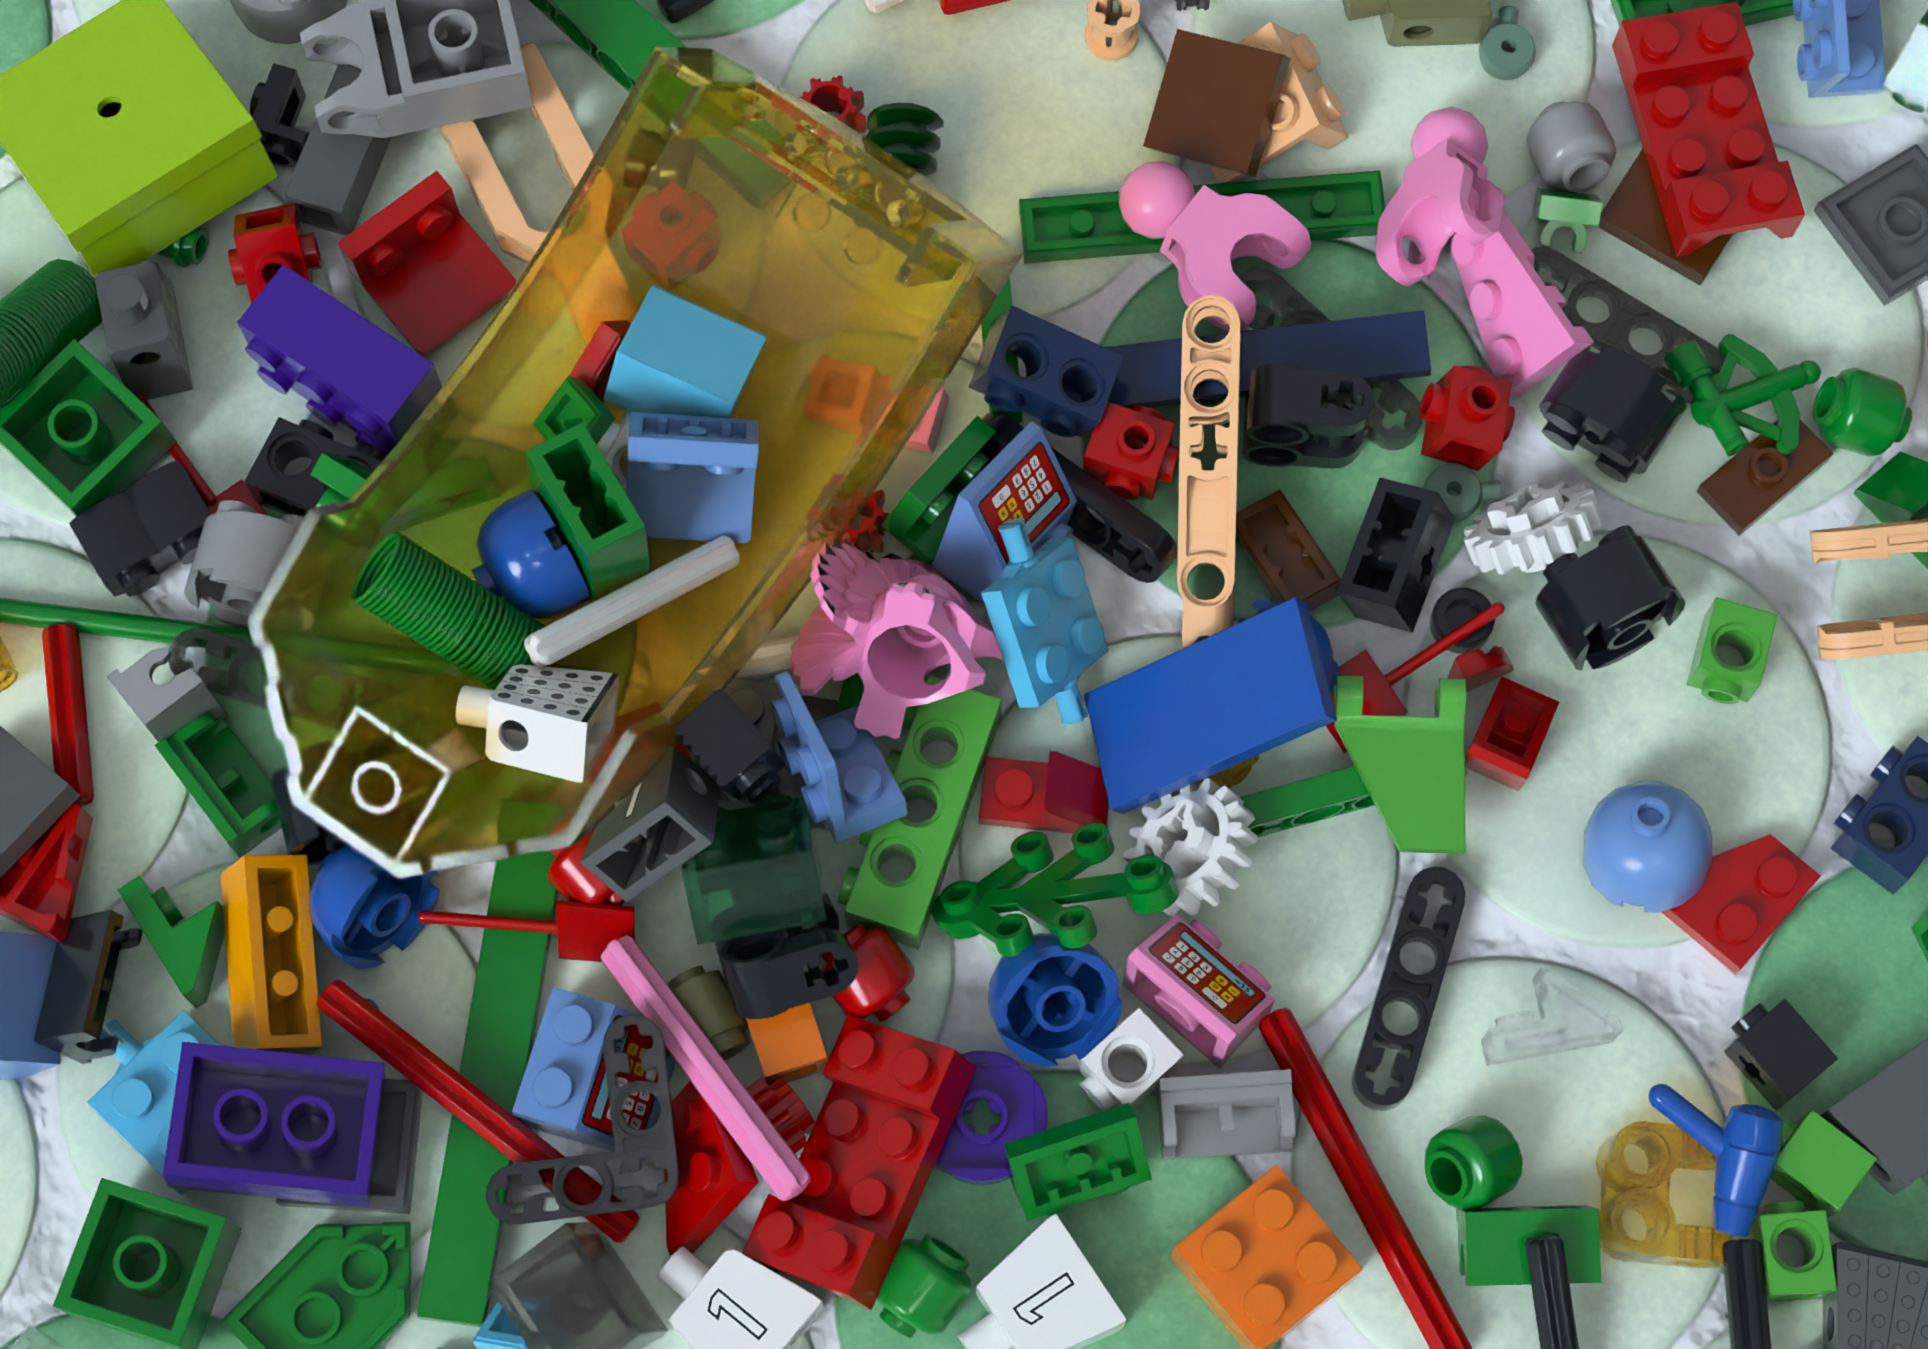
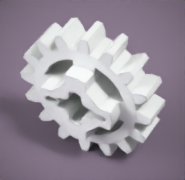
M1540 482L1531 483L1519 487L1516 493L1504 500L1491 503L1487 508L1486 514L1473 517L1474 525L1464 529L1466 537L1463 539L1473 565H1479L1481 572L1485 573L1496 568L1498 574H1505L1513 567L1520 566L1522 572L1532 573L1544 570L1548 564L1553 563L1559 557L1577 551L1579 547L1578 542L1592 540L1594 538L1592 531L1601 528L1603 525L1601 521L1602 514L1593 489L1586 490L1583 483L1569 488L1567 482H1561L1548 490Z
M1205 778L1199 787L1193 783L1181 788L1180 794L1177 796L1170 793L1161 797L1162 805L1156 810L1145 806L1141 810L1147 819L1143 827L1130 828L1128 833L1137 840V845L1123 852V858L1127 862L1143 855H1155L1163 862L1169 864L1173 871L1179 889V896L1170 907L1163 910L1169 916L1176 915L1180 908L1190 916L1197 915L1200 901L1203 899L1214 907L1220 904L1218 890L1224 885L1228 888L1236 889L1239 886V882L1233 874L1237 867H1250L1253 862L1243 851L1245 847L1255 844L1258 840V836L1247 828L1255 820L1254 815L1243 806L1244 801L1225 785L1220 787L1208 778Z

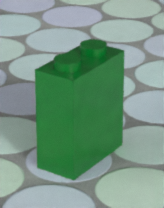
M583 422L525 451L532 491L539 498L553 520L555 526L552 528L562 545L566 544L588 588L590 597H588L589 603L650 573L646 526Z

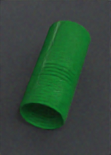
M62 259L47 262L46 265L0 300V406L26 386L74 338L78 342L81 341L101 324L102 316L95 278L86 269L74 262Z
M400 532L391 533L378 544L360 570L352 590L353 603L358 604V606L363 607L367 611L369 610V613L380 617V620L385 621V623L390 624L394 628L396 627V630L407 634L412 640L423 644L424 647L438 654V656L451 661V664L457 665V668L463 669L464 672L481 681V683L486 684L492 690L497 688L512 666L520 664L534 665L524 647V641L528 635L546 627L545 624L530 617L529 614L519 610L518 607H514L513 604L508 603L504 599L502 600V597L496 596V593L489 591L488 588H483L482 584L471 580V577L461 573L460 570L450 566L449 563L439 559L438 556H434L433 553L423 549L422 546L412 542L411 539H407V536L401 535Z

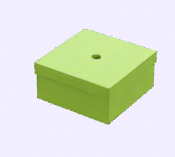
M121 0L0 75V145L94 277L100 272L144 262L176 242L180 237H184L279 177L260 140L262 135L254 119L164 0Z

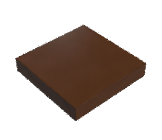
M1177 29L1143 146L1158 152L1256 177L1291 58L1279 53Z
M1644 149L1641 150L1601 212L1599 223L1600 229L1700 286L1733 235L1718 236L1691 254L1676 257Z

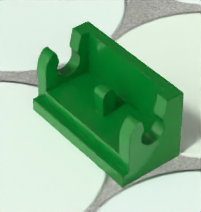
M206 712L189 722L169 738H164L154 745L239 858L246 855L282 828L271 781L221 716L215 719L210 712Z
M1589 1205L1483 1207L1475 1210H1459L1456 1208L1460 1274L1465 1275V1285H1531L1525 1242L1527 1238L1533 1235L1556 1233L1563 1241L1569 1283H1601L1598 1208Z

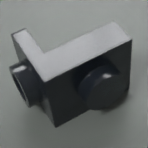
M273 63L266 83L259 82L254 89L250 103V115L262 135L260 140L271 162L279 166L291 168L298 162L309 136L308 132L294 128L306 94L296 69Z

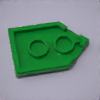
M383 1222V1224L359 1225L316 1224L221 1322L248 1349H379L410 1317L411 1222Z

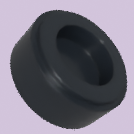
M1455 588L1445 592L1435 603L1430 616V629L1434 639L1438 641L1490 607V601L1482 593L1471 588ZM1495 619L1447 650L1453 653L1464 654L1474 649H1480L1489 639L1494 628Z

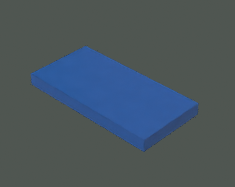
M1296 597L1084 694L1110 810L1121 814L1337 721L1307 602Z

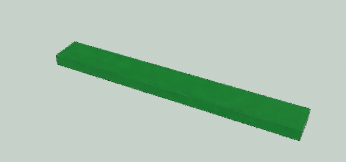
M505 807L487 915L554 920L559 892L549 883L547 878L548 867L555 858L548 851V847L570 825L569 815ZM484 928L459 1074L514 1116L512 1110L533 1047L552 933ZM453 1114L450 1122L417 1317L423 1320L481 1327L487 1318L503 1221L497 1219L489 1210L486 1201V1188L492 1175L500 1168L513 1164V1161ZM509 1187L499 1190L501 1203L507 1201Z

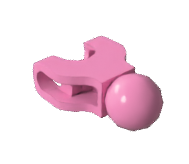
M1448 107L1432 111L1419 122L1411 140L1414 161L1405 167L1403 181L1379 219L1375 247L1377 262L1392 279L1407 287L1412 286L1434 271L1442 248L1455 232L1469 241L1472 246H1475L1495 234L1501 225L1505 195L1501 189L1487 180L1488 168L1483 165L1488 151L1485 128L1471 112L1459 108ZM1404 237L1411 239L1408 248V260L1404 255L1402 239Z
M1165 161L1142 164L1126 176L1119 189L1121 214L1123 220L1133 232L1149 239L1164 238L1160 252L1169 258L1177 268L1178 286L1184 303L1189 307L1192 302L1202 296L1216 295L1224 297L1234 305L1239 314L1240 331H1244L1254 320L1257 302L1254 293L1233 272L1231 262L1238 257L1255 256L1277 268L1286 269L1297 265L1311 249L1310 235L1306 227L1266 195L1243 193L1231 197L1223 196L1214 192L1206 185H1203L1195 195L1192 181L1184 171ZM1214 317L1206 319L1217 328L1229 333L1230 328L1223 320Z

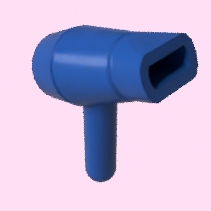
M1666 1084L1653 1086L1648 1094L1650 1104L1717 1157L1712 1225L1718 1231L1747 1237L1779 1157L1778 1152H1780L1783 1119L1773 1111L1762 1106L1742 1104L1730 1107L1722 1128Z

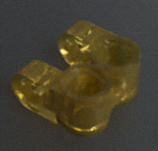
M1647 1121L1633 1122L1605 1139L1598 1149L1596 1158L1597 1172L1602 1180L1601 1208L1598 1211L1601 1249L1610 1257L1624 1262L1690 1268H1723L1722 1246L1724 1242L1729 1241V1234L1718 1231L1713 1227L1676 1224L1674 1210L1669 1203L1670 1175L1675 1168L1716 1170L1717 1157L1674 1124ZM1626 1144L1637 1145L1645 1152L1649 1164L1646 1174L1635 1173L1628 1167L1624 1158ZM1625 1209L1635 1210L1646 1222L1647 1231L1643 1241L1633 1239L1624 1230L1622 1215Z

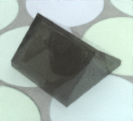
M591 1222L565 1223L493 1277L488 1283L530 1349H642L664 1336L668 1331L605 1234Z

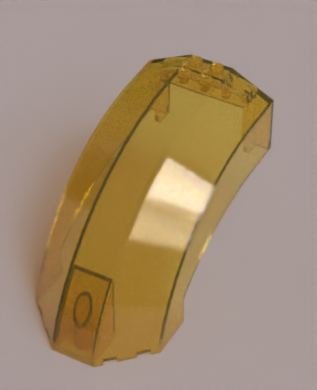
M656 46L557 220L479 338L433 400L353 496L346 501L309 509L247 620L253 646H260L269 684L263 687L276 739L282 738L290 768L291 776L286 777L291 803L397 879L423 875L430 871L456 866L460 868L508 859L515 855L571 847L579 842L607 817L680 742L674 735L675 725L715 691L727 688L811 581L812 560L825 542L830 547L835 539L838 542L882 481L956 366L1023 253L937 184L834 116L713 49ZM655 284L768 335V339L733 417L737 419L758 420L759 424L758 464L755 470L751 540L748 543H734L741 557L738 566L548 665V667L619 674L615 733L585 781L580 783L491 761L485 754L486 729L457 724L456 705L460 690L464 685L491 690L492 688L476 680V678L464 672L463 669L457 668V665L451 664V661H447L444 657H440L433 651L428 650L423 644L412 640L407 634L396 630V627L394 628L390 624L385 623V621L380 620V617L369 613V610L367 611L363 607L358 606V604L353 603L352 590L360 570L378 544L393 532H400L401 535L407 536V539H411L412 542L422 546L423 549L433 553L434 556H438L439 559L444 560L450 566L460 570L461 573L471 577V580L476 581L471 570L481 565L476 546L479 528L488 515L505 501L532 489L525 451L546 441L533 425L534 421L567 376L570 375L601 322L623 320L631 324L651 285ZM615 353L592 392L616 418L614 422L618 424L626 409L603 400L616 356ZM628 449L622 454L626 461L628 458ZM647 537L650 572L709 541ZM587 600L586 602L580 604V606L576 607L575 609L567 613L561 614L550 619L535 620L540 621V623L545 624V626H548L553 622L577 611L578 609L590 603Z

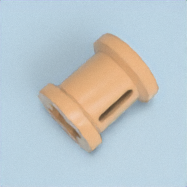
M1114 0L1088 1V23L1085 28V42L1095 56L1104 60H1119L1127 57L1135 49L1138 42L1137 24L1141 14L1138 0H1117L1119 1V9H1113ZM1108 21H1117V25H1108ZM1107 37L1112 38V45L1110 46L1106 44Z

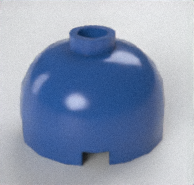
M532 489L505 501L488 515L479 528L476 541L481 565L471 570L477 583L482 584L483 588H488L489 591L496 593V596L502 597V600L508 601V603L513 604L514 607H518L519 610L524 611V613L529 614L530 617L535 619H550L567 613L589 600L588 597H590L588 588L566 544L562 545L552 528L555 526L553 520Z
M363 837L330 853L320 864L310 892L309 911L318 936L334 954L356 969L375 968L385 963L378 955L388 950L393 944L403 951L426 926V923L418 921V913L423 910L434 911L439 898V889L431 883L432 875L439 876L436 867L420 854L393 838Z
M1053 932L1034 934L1035 939L1033 943L1013 957L1002 956L989 982L988 1005L1001 1038L1006 1046L1023 1061L1044 1067L1059 1066L1055 1059H1064L1076 1054L1080 1060L1114 1030L1122 1011V1001L1118 996L1119 980L1108 960L1090 944L1070 949L1063 947L1059 942L1058 936Z

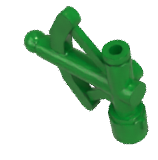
M1732 334L1725 335L1718 344L1720 353L1725 355L1718 374L1714 375L1712 366L1696 340L1679 345L1664 357V361L1671 371V376L1676 384L1682 387L1684 391H1690L1695 400L1691 405V413L1694 420L1699 425L1713 430L1721 446L1725 448L1724 451L1727 456L1737 454L1749 445V441L1740 426L1776 440V447L1782 454L1789 455L1797 448L1799 444L1800 412L1792 391L1803 388L1806 384L1809 385L1818 381L1821 369L1815 361L1805 360L1799 365L1794 364L1778 370L1764 353ZM1736 363L1749 370L1756 378L1726 390ZM1771 400L1777 415V426L1744 413L1741 410Z

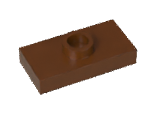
M1799 419V444L1791 454L1785 455L1780 453L1776 447V440L1760 434L1744 450L1737 453L1701 483L1696 492L1740 536L1827 463L1833 453Z
M1280 489L1236 513V542L1276 601L1284 603L1296 597L1307 602L1310 612L1339 596L1336 591L1341 581L1340 577Z

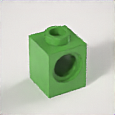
M1716 597L1704 615L1686 685L1702 689L1701 693L1703 696L1716 702L1735 704L1739 700L1748 702L1761 684L1778 614ZM1721 645L1734 647L1741 653L1744 665L1735 667L1724 663L1718 656L1716 647Z
M1811 1110L1796 1123L1788 1117L1783 1120L1780 1152H1778L1779 1157L1770 1179L1797 1200L1803 1201L1804 1205L1812 1211L1826 1210L1827 1218H1829L1842 1208L1877 1158L1815 1111Z
M1785 1201L1765 1205V1215H1759L1755 1218L1749 1231L1748 1239L1759 1240L1762 1244L1767 1303L1822 1299L1837 1291L1826 1210L1805 1212L1803 1201ZM1779 1235L1793 1236L1801 1243L1804 1249V1261L1800 1267L1790 1266L1779 1257L1776 1250V1241Z

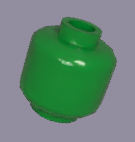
M1853 367L1845 369L1836 377H1829L1823 382L1815 398L1813 419L1814 422L1819 424L1822 438L1831 445L1865 456H1877L1890 448L1893 442L1898 443L1904 439L1911 425L1912 411L1909 407H1906L1907 398L1905 390L1897 381Z
M1486 1115L1469 1116L1441 1130L1430 1139L1425 1150L1424 1167L1429 1186L1444 1202L1459 1210H1475L1495 1201L1513 1190L1522 1176L1523 1158L1517 1140L1512 1132L1499 1120Z
M925 1234L922 1240L908 1238L901 1241L877 1297L884 1306L879 1314L880 1318L891 1328L909 1338H912L917 1330L928 1334L942 1333L970 1294L971 1279L965 1272L969 1262L954 1248L930 1234Z

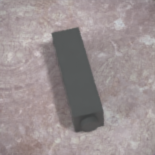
M338 65L324 100L338 89L350 85L359 77L362 70L351 65ZM342 111L333 116L345 117L354 112ZM316 118L284 193L287 204H296L300 222L344 236L354 231L392 137L378 138L356 134L321 133Z

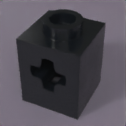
M1786 999L1781 1001L1770 1012L1759 1003L1731 1027L1739 1038L1724 1051L1776 1111L1838 1060L1837 1056Z

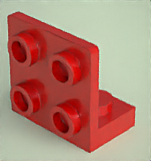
M437 170L338 242L349 272L413 349L423 357L428 356L516 291L518 287L516 279L460 214L452 188Z

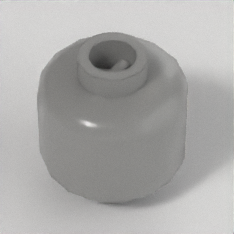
M1579 101L1556 102L1547 106L1531 125L1526 139L1529 152L1543 180L1554 189L1569 192H1585L1600 184L1607 177L1616 156L1614 140L1600 113L1589 103Z

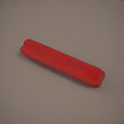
M73 624L50 625L44 628L42 641L54 772L80 795L74 803L84 806L92 803L94 789L80 636Z

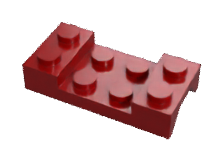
M1738 2L1622 21L1612 47L1676 257L1689 255L1718 236L1767 228L1781 239L1793 237L1805 216V212L1788 160L1779 162L1749 70V64L1754 52Z
M848 1015L822 1072V1075L833 1082L817 1117L816 1126L813 1127L807 1140L809 1144L804 1147L799 1158L810 1173L811 1181L801 1194L786 1201H782L769 1194L767 1195L742 1254L775 1273L782 1272L817 1285L860 1307L872 1310L977 1067L955 1049Z

